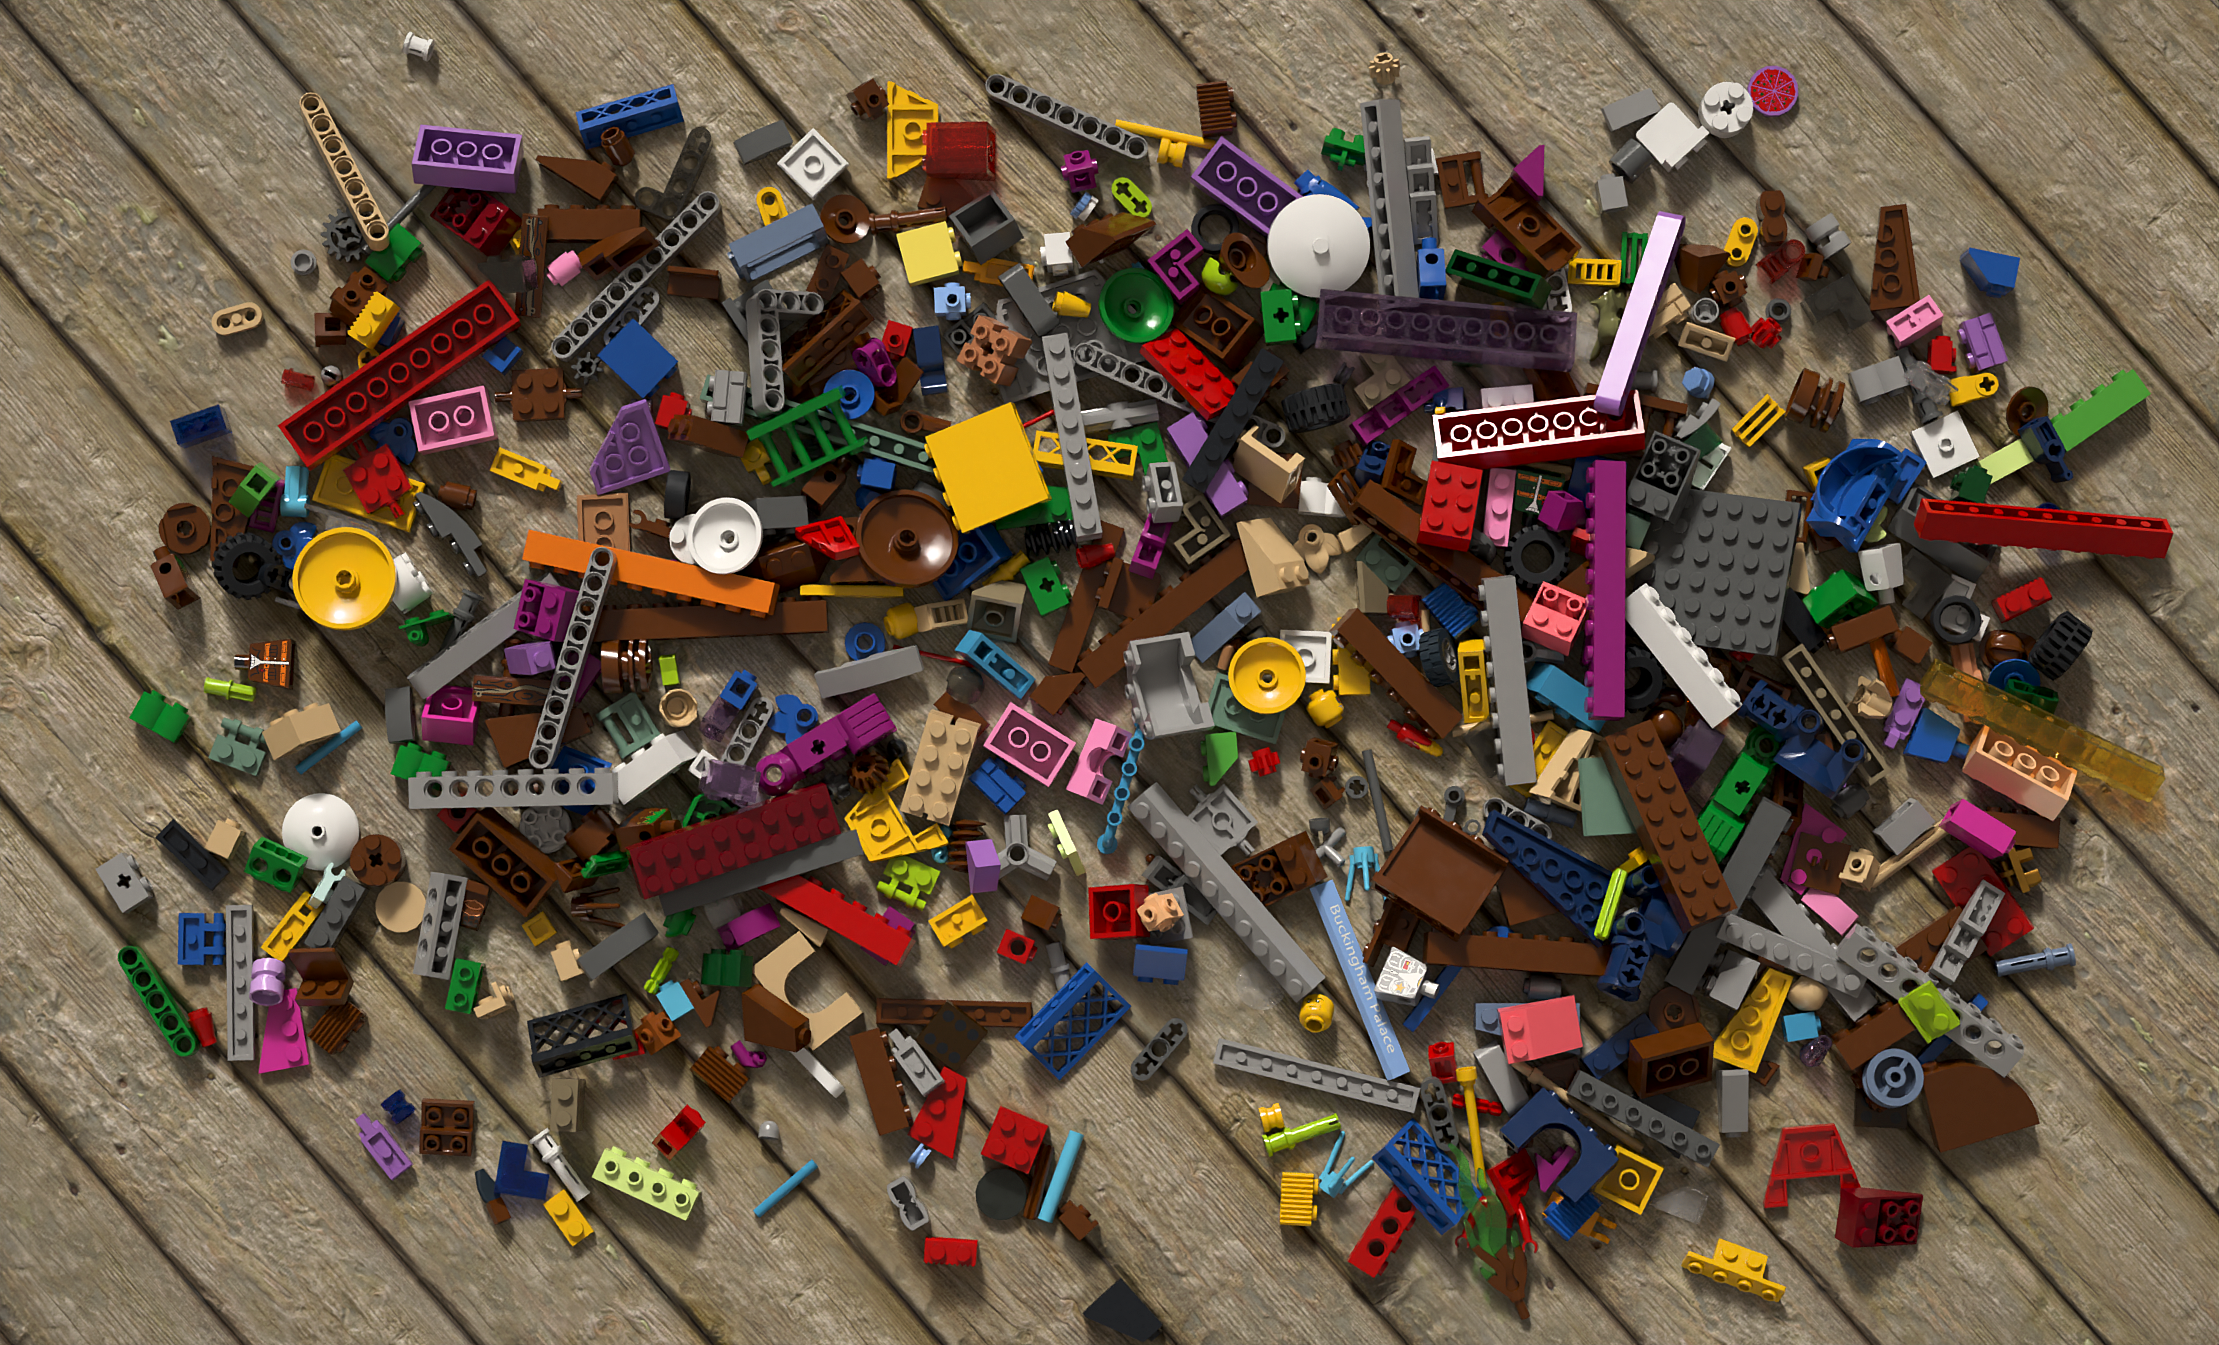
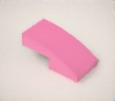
M1810 888L1801 899L1802 903L1820 916L1827 925L1841 936L1859 918L1835 894Z

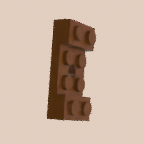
M1512 177L1486 200L1478 199L1471 211L1488 229L1495 226L1527 258L1524 265L1532 273L1542 276L1545 280L1573 261L1582 248ZM1523 223L1532 225L1534 230L1527 229Z

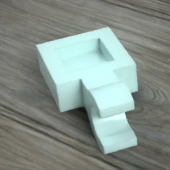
M330 863L325 868L324 876L312 894L308 905L317 909L322 902L327 904L334 892L330 888L333 883L340 882L341 878L345 876L346 871L344 869L338 876H335L331 872L334 864Z

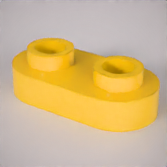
M765 187L758 192L756 202L765 226L788 215L782 196L777 189ZM768 197L774 198L775 201L772 205L765 204V200Z
M1740 218L1731 228L1724 250L1731 254L1725 262L1729 267H1741L1749 258L1758 233L1757 225L1752 219ZM1742 226H1747L1749 228L1748 234H1743L1741 232ZM1733 250H1739L1741 256L1739 258L1733 257Z

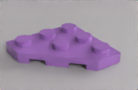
M646 399L621 407L589 469L598 495L667 473L671 470Z

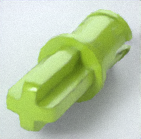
M207 677L204 683V693L224 696L226 700L234 698L253 702L256 698L257 689L255 687L236 684L234 680L226 682Z

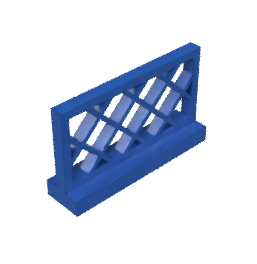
M1086 962L1014 1037L1057 1079L1061 1080L1130 1009L1131 1005ZM1099 981L1103 985L1102 996L1090 997L1091 988ZM1118 1000L1122 1004L1115 1012L1107 1013V1001ZM1102 1001V1013L1090 1014V1002ZM1085 1002L1084 1014L1072 1015L1073 1006L1076 1003ZM1101 1018V1027L1097 1031H1089V1019ZM1072 1020H1084V1032H1072ZM1059 1021H1067L1066 1033L1054 1034V1026ZM1083 1037V1045L1079 1049L1071 1050V1038ZM1066 1038V1050L1053 1051L1054 1039ZM1049 1039L1047 1052H1037L1034 1049V1046L1040 1040ZM1053 1056H1065V1064L1057 1071L1053 1067Z
M1414 1118L1409 1120L1371 1157L1440 1235H1443L1460 1221V1218L1482 1196V1193L1445 1152L1437 1146L1436 1142ZM1410 1128L1417 1135L1418 1141L1409 1140L1408 1130ZM1394 1144L1403 1145L1404 1155L1396 1149ZM1410 1147L1419 1148L1420 1158L1411 1157ZM1425 1149L1432 1151L1435 1155V1161L1426 1159ZM1412 1163L1421 1165L1422 1175L1415 1170ZM1427 1166L1436 1167L1437 1177L1428 1176ZM1443 1169L1450 1171L1453 1180L1444 1179ZM1429 1183L1438 1184L1439 1194L1433 1190ZM1445 1185L1454 1187L1455 1197L1446 1196ZM1460 1188L1466 1189L1472 1198H1461ZM1447 1202L1456 1204V1214L1447 1205Z

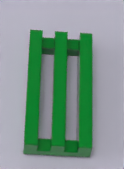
M1622 232L1620 284H1634L1637 239L1641 240V264L1648 243V233ZM1627 239H1632L1630 279L1625 278Z
M620 850L592 855L590 857L591 861L585 864L586 868H582L580 872L587 879L623 872L629 865V860L626 852H621Z

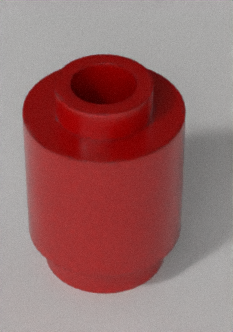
M1737 307L1731 308L1719 315L1721 320L1720 326L1725 335L1735 338L1734 344L1736 343L1739 347L1751 340L1750 335L1753 331L1750 329V325L1743 312H1739Z

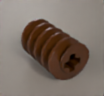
M966 819L953 822V826L960 830L951 833L958 841L950 842V846L956 849V851L948 853V856L954 859V861L946 863L948 868L968 873L965 842L977 841V837L984 836L985 833L979 830L978 827L985 826L986 823Z

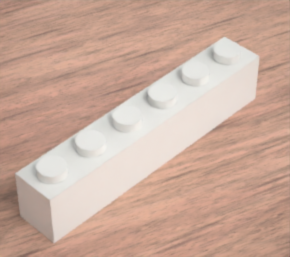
M1645 583L1625 599V619L1712 729L1742 706L1738 693L1727 686L1722 673L1717 668L1712 667L1708 662L1706 653L1701 648H1697L1691 640L1690 633L1678 624L1673 611L1662 604L1659 600V594L1653 587H1649Z

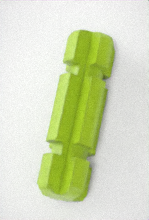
M670 946L666 947L662 954L664 955L663 958L659 959L650 975L651 979L647 980L644 986V990L653 995L657 994L660 987L659 984L663 983L673 966L671 963L679 955V951Z

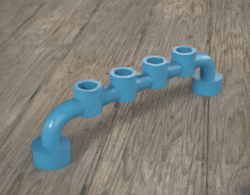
M1134 723L1136 727L1135 734L1129 741V754L1126 762L1122 765L1123 774L1120 784L1114 791L1115 801L1112 811L1107 815L1108 824L1105 834L1101 835L1097 841V847L1103 854H1112L1118 846L1117 839L1115 838L1116 830L1122 822L1121 813L1124 803L1130 796L1129 787L1132 776L1137 772L1136 763L1139 753L1144 748V734L1138 723Z

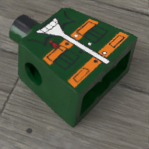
M1522 464L1516 465L1514 509L1523 512L1522 525L1531 527L1537 524L1538 516L1548 491L1562 490L1565 483L1564 473Z

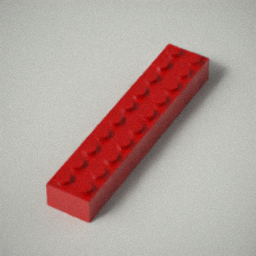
M489 279L277 426L307 468L312 471L409 404V401H413L520 327V320L491 279Z

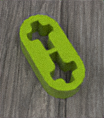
M1121 177L1113 182L1111 191L1114 199L1129 214L1148 218L1152 211V204L1149 198L1128 178ZM1127 184L1129 186L1127 191L1131 197L1128 198L1124 193L1118 195L1117 185L1125 186ZM1134 199L1139 204L1146 203L1145 213L1141 211L1135 212L1136 205L1132 202Z

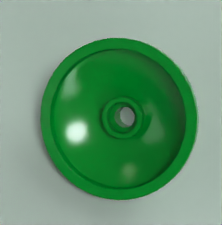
M1126 268L1116 272L1105 282L1099 294L1098 307L1104 325L1114 336L1125 342L1135 344L1150 342L1163 334L1172 320L1174 305L1170 290L1156 274L1146 269ZM1131 305L1136 310V313L1131 314L1128 311V306Z

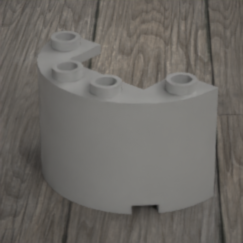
M1189 632L1130 641L1128 650L1123 653L1128 684L1125 685V695L1132 703V721L1139 724L1142 733L1149 740L1211 730L1215 726L1209 703H1200L1190 667L1195 657V652Z

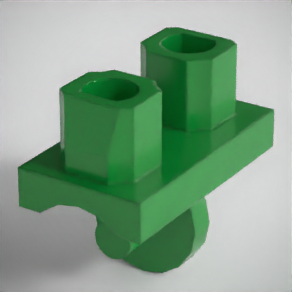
M1332 128L1329 136H1325L1321 154L1329 156V161L1339 163L1337 170L1341 172L1344 165L1354 167L1355 164L1364 166L1366 158L1363 136L1355 135L1352 143L1343 140L1345 135L1343 130Z

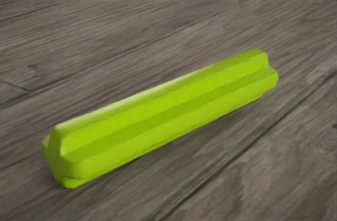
M1617 868L1612 873L1594 931V936L1600 940L1609 938L1628 877V873L1620 868Z

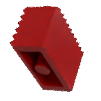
M2038 577L1993 599L1991 605L2000 622L2005 623L2053 598L2043 578Z
M927 1236L925 1238L924 1262L926 1264L928 1262L931 1264L935 1262L936 1265L938 1263L941 1265L944 1263L948 1265L950 1263L957 1266L961 1264L962 1267L966 1264L967 1267L969 1265L974 1267L977 1263L978 1240Z

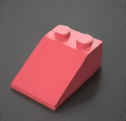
M1574 995L1497 1009L1504 1053L1508 1064L1535 1060L1583 1047Z

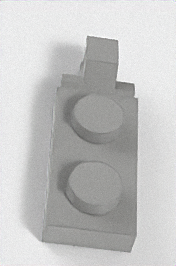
M897 1029L889 1034L896 1047L891 1049L894 1053L893 1055L924 1097L945 1082L921 1047L911 1036L905 1039Z

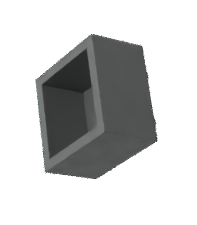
M990 189L949 215L958 235L980 265L1024 238L1015 219L993 189Z

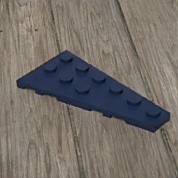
M1496 810L1489 812L1482 835L1597 948L1603 946L1604 940L1596 938L1594 931L1613 872Z

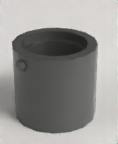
M1631 138L1609 160V164L1616 173L1623 176V179L1631 184L1654 162L1651 154L1641 144Z

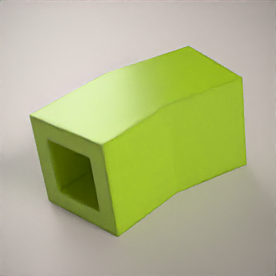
M676 653L660 655L659 663L663 686L680 685Z

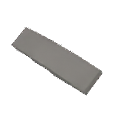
M1430 136L1404 138L1414 245L1422 244V239L1429 237L1436 238L1438 242Z
M914 645L873 654L866 659L844 663L840 667L817 671L814 676L821 697L826 698L923 671L924 666L918 647Z
M1984 879L1980 882L1942 945L1929 972L1950 985L1955 982L1965 961L1970 958L1979 938L1984 935L2005 895L2003 891Z

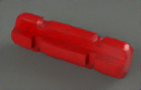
M1454 1094L1452 1107L1459 1109L1464 1107L1466 1110L1464 1095ZM1475 1098L1477 1112L1484 1114L1488 1112L1490 1113L1489 1115L1493 1116L1501 1115L1502 1103L1495 1101L1490 1103L1489 1100Z

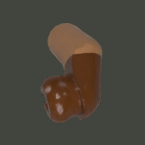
M1236 637L1224 645L1217 667L1229 671L1233 656L1248 641L1243 640L1241 637Z

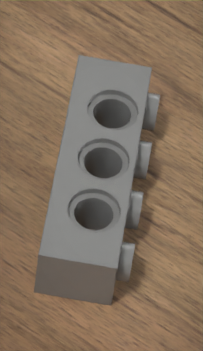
M431 872L413 974L449 980L467 884L466 877Z

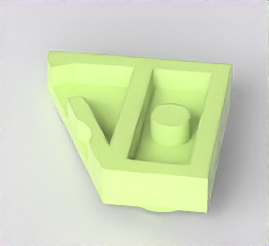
M1058 810L1049 813L1048 815L1052 823L1048 824L1053 838L1059 837L1061 844L1057 845L1062 858L1069 859L1076 876L1086 873Z

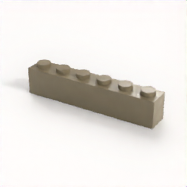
M1798 645L1779 658L1777 662L1810 709L1817 712L1823 718L1824 729L1827 733L1831 734V739L1840 750L1842 744L1848 739H1857L1866 746L1868 756L1854 770L1864 786L1872 785L1891 772L1886 762L1804 645ZM1852 746L1848 751L1849 758L1858 757L1860 747Z

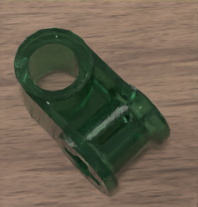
M1706 422L1683 443L1701 450L1698 460L1700 461L1704 456L1709 455L1723 441Z

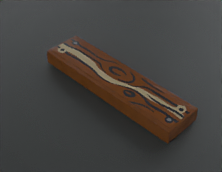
M522 214L515 314L518 316L541 317L549 216Z
M474 675L472 701L544 706L552 681ZM560 681L559 685L561 689L567 690L572 682ZM576 696L572 706L574 709L576 707ZM558 700L553 703L552 707L564 708V705Z

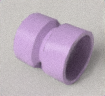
M261 958L253 962L251 978L254 980L251 981L249 998L252 1002L264 1006H273L282 1002L284 994L283 983L286 975L285 963L274 958Z

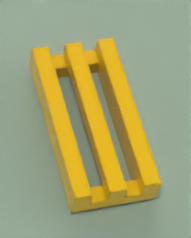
M1766 394L1730 431L1749 448L1786 411L1780 408L1778 403ZM1767 402L1770 406L1741 433L1738 429ZM1774 409L1777 413L1748 440L1746 436Z

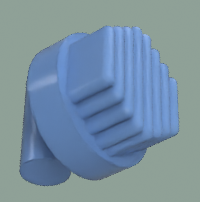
M1694 367V369L1692 368L1685 372L1682 384L1690 395L1708 400L1715 378L1707 370Z

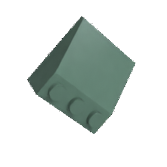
M1603 758L1578 759L1583 836L1637 834Z

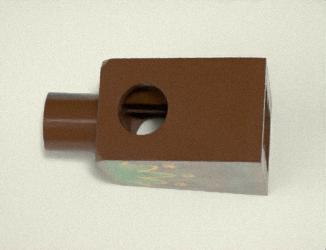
M167 546L154 550L153 555L156 562L150 566L164 598L178 610L201 599L183 562L175 554H170Z
M639 807L614 829L620 851L626 852L624 847L681 829L682 825L679 820L672 819L671 812L667 808Z

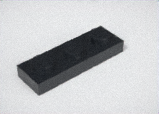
M172 819L155 837L212 891L230 873L176 819Z

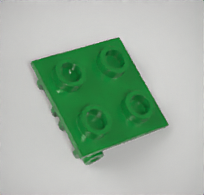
M444 609L429 613L430 617L426 619H419V617L407 619L404 621L405 625L399 626V629L407 633L411 643L423 647L429 642L426 628L453 620L454 615L444 612Z

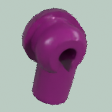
M741 1040L730 1046V1049L742 1066L760 1068L765 1065L767 1056L764 1052L747 1051Z

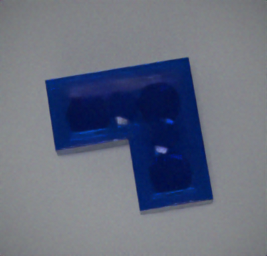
M502 1141L493 1193L545 1201L550 1174L525 1171L528 1145Z

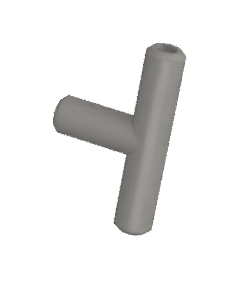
M1338 827L1315 850L1320 860L1326 855L1338 867H1342L1345 864V859L1333 849L1346 835L1343 828Z

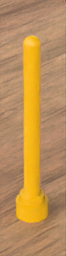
M1473 1066L1456 1069L1457 1081H1460V1085L1464 1089L1476 1184L1479 1190H1484L1487 1187L1473 1086L1476 1083L1475 1079L1478 1078L1477 1070Z

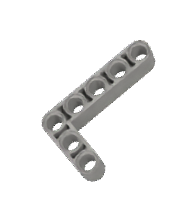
M762 289L748 298L746 302L752 406L755 413L760 417H768L779 411L784 406L785 401L779 320L807 321L822 312L824 308L823 299L817 293ZM759 300L763 302L764 307L761 306ZM761 325L764 326L766 332L762 330ZM763 350L766 351L768 357L764 355ZM764 374L769 378V382L765 379ZM766 399L770 402L771 407L768 406Z

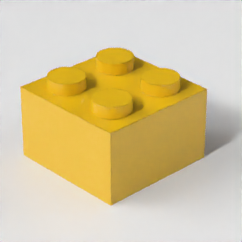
M1618 1142L1615 1151L1618 1153V1164L1596 1186L1594 1192L1641 1215L1665 1166Z

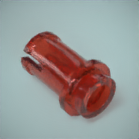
M294 368L284 369L281 384H285L287 388L293 386L312 392L315 383L314 375L296 372Z

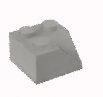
M1725 950L1724 954L1721 952L1718 954L1719 957L1714 965L1716 967L1712 976L1708 975L1702 987L1705 990L1703 996L1730 1010H1738L1760 963L1731 950Z

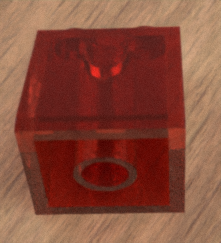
M987 121L927 123L926 130H923L922 133L923 145H926V155L922 157V168L930 178L996 181V130Z

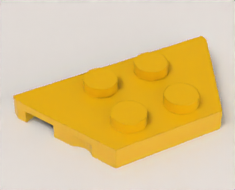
M887 81V101L889 103L887 106V180H893L939 157V106L910 90L908 91L896 85L892 81Z

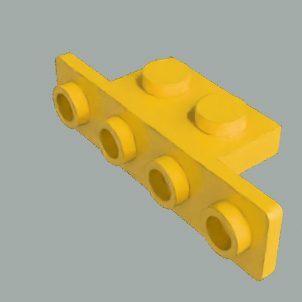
M1720 1238L1716 1242L1712 1259L1688 1251L1681 1264L1682 1267L1692 1273L1708 1276L1716 1282L1732 1285L1743 1292H1751L1767 1301L1779 1302L1786 1290L1785 1286L1762 1278L1768 1256Z

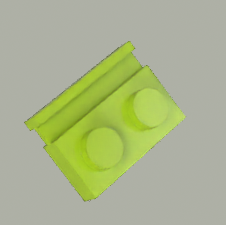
M1931 980L1909 992L1905 997L1899 998L1898 1003L1927 1043L1960 1025V1020Z

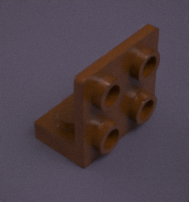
M329 947L290 949L288 955L303 980L295 997L297 1005H345L354 981L337 950Z

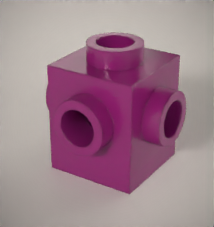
M1088 150L1074 151L1071 154L1063 155L1065 165L1061 166L1064 181L1069 180L1072 193L1097 188L1094 176L1099 174L1096 159L1090 158Z

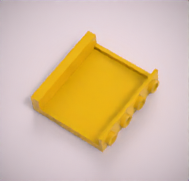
M1012 402L925 437L927 444H924L926 453L930 459H934L936 468H933L935 476L939 483L943 482L946 490L943 492L945 502L948 507L952 506L955 513L952 516L954 525L957 530H961L964 534H968L971 530L1035 504L1052 500L1016 406Z

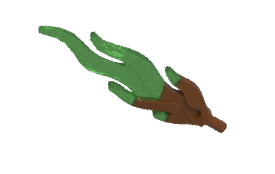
M1449 1143L1448 1147L1454 1153L1459 1163V1196L1473 1215L1478 1228L1479 1240L1475 1238L1471 1224L1467 1219L1463 1220L1467 1241L1473 1252L1495 1271V1273H1491L1482 1266L1480 1267V1272L1492 1287L1506 1295L1512 1303L1514 1302L1520 1319H1527L1530 1317V1314L1523 1299L1525 1297L1524 1290L1527 1278V1258L1519 1243L1517 1232L1512 1229L1510 1233V1242L1513 1249V1259H1511L1506 1245V1213L1501 1201L1484 1180L1483 1170L1478 1168L1477 1182L1487 1199V1208L1480 1202L1473 1190L1469 1161L1459 1148Z

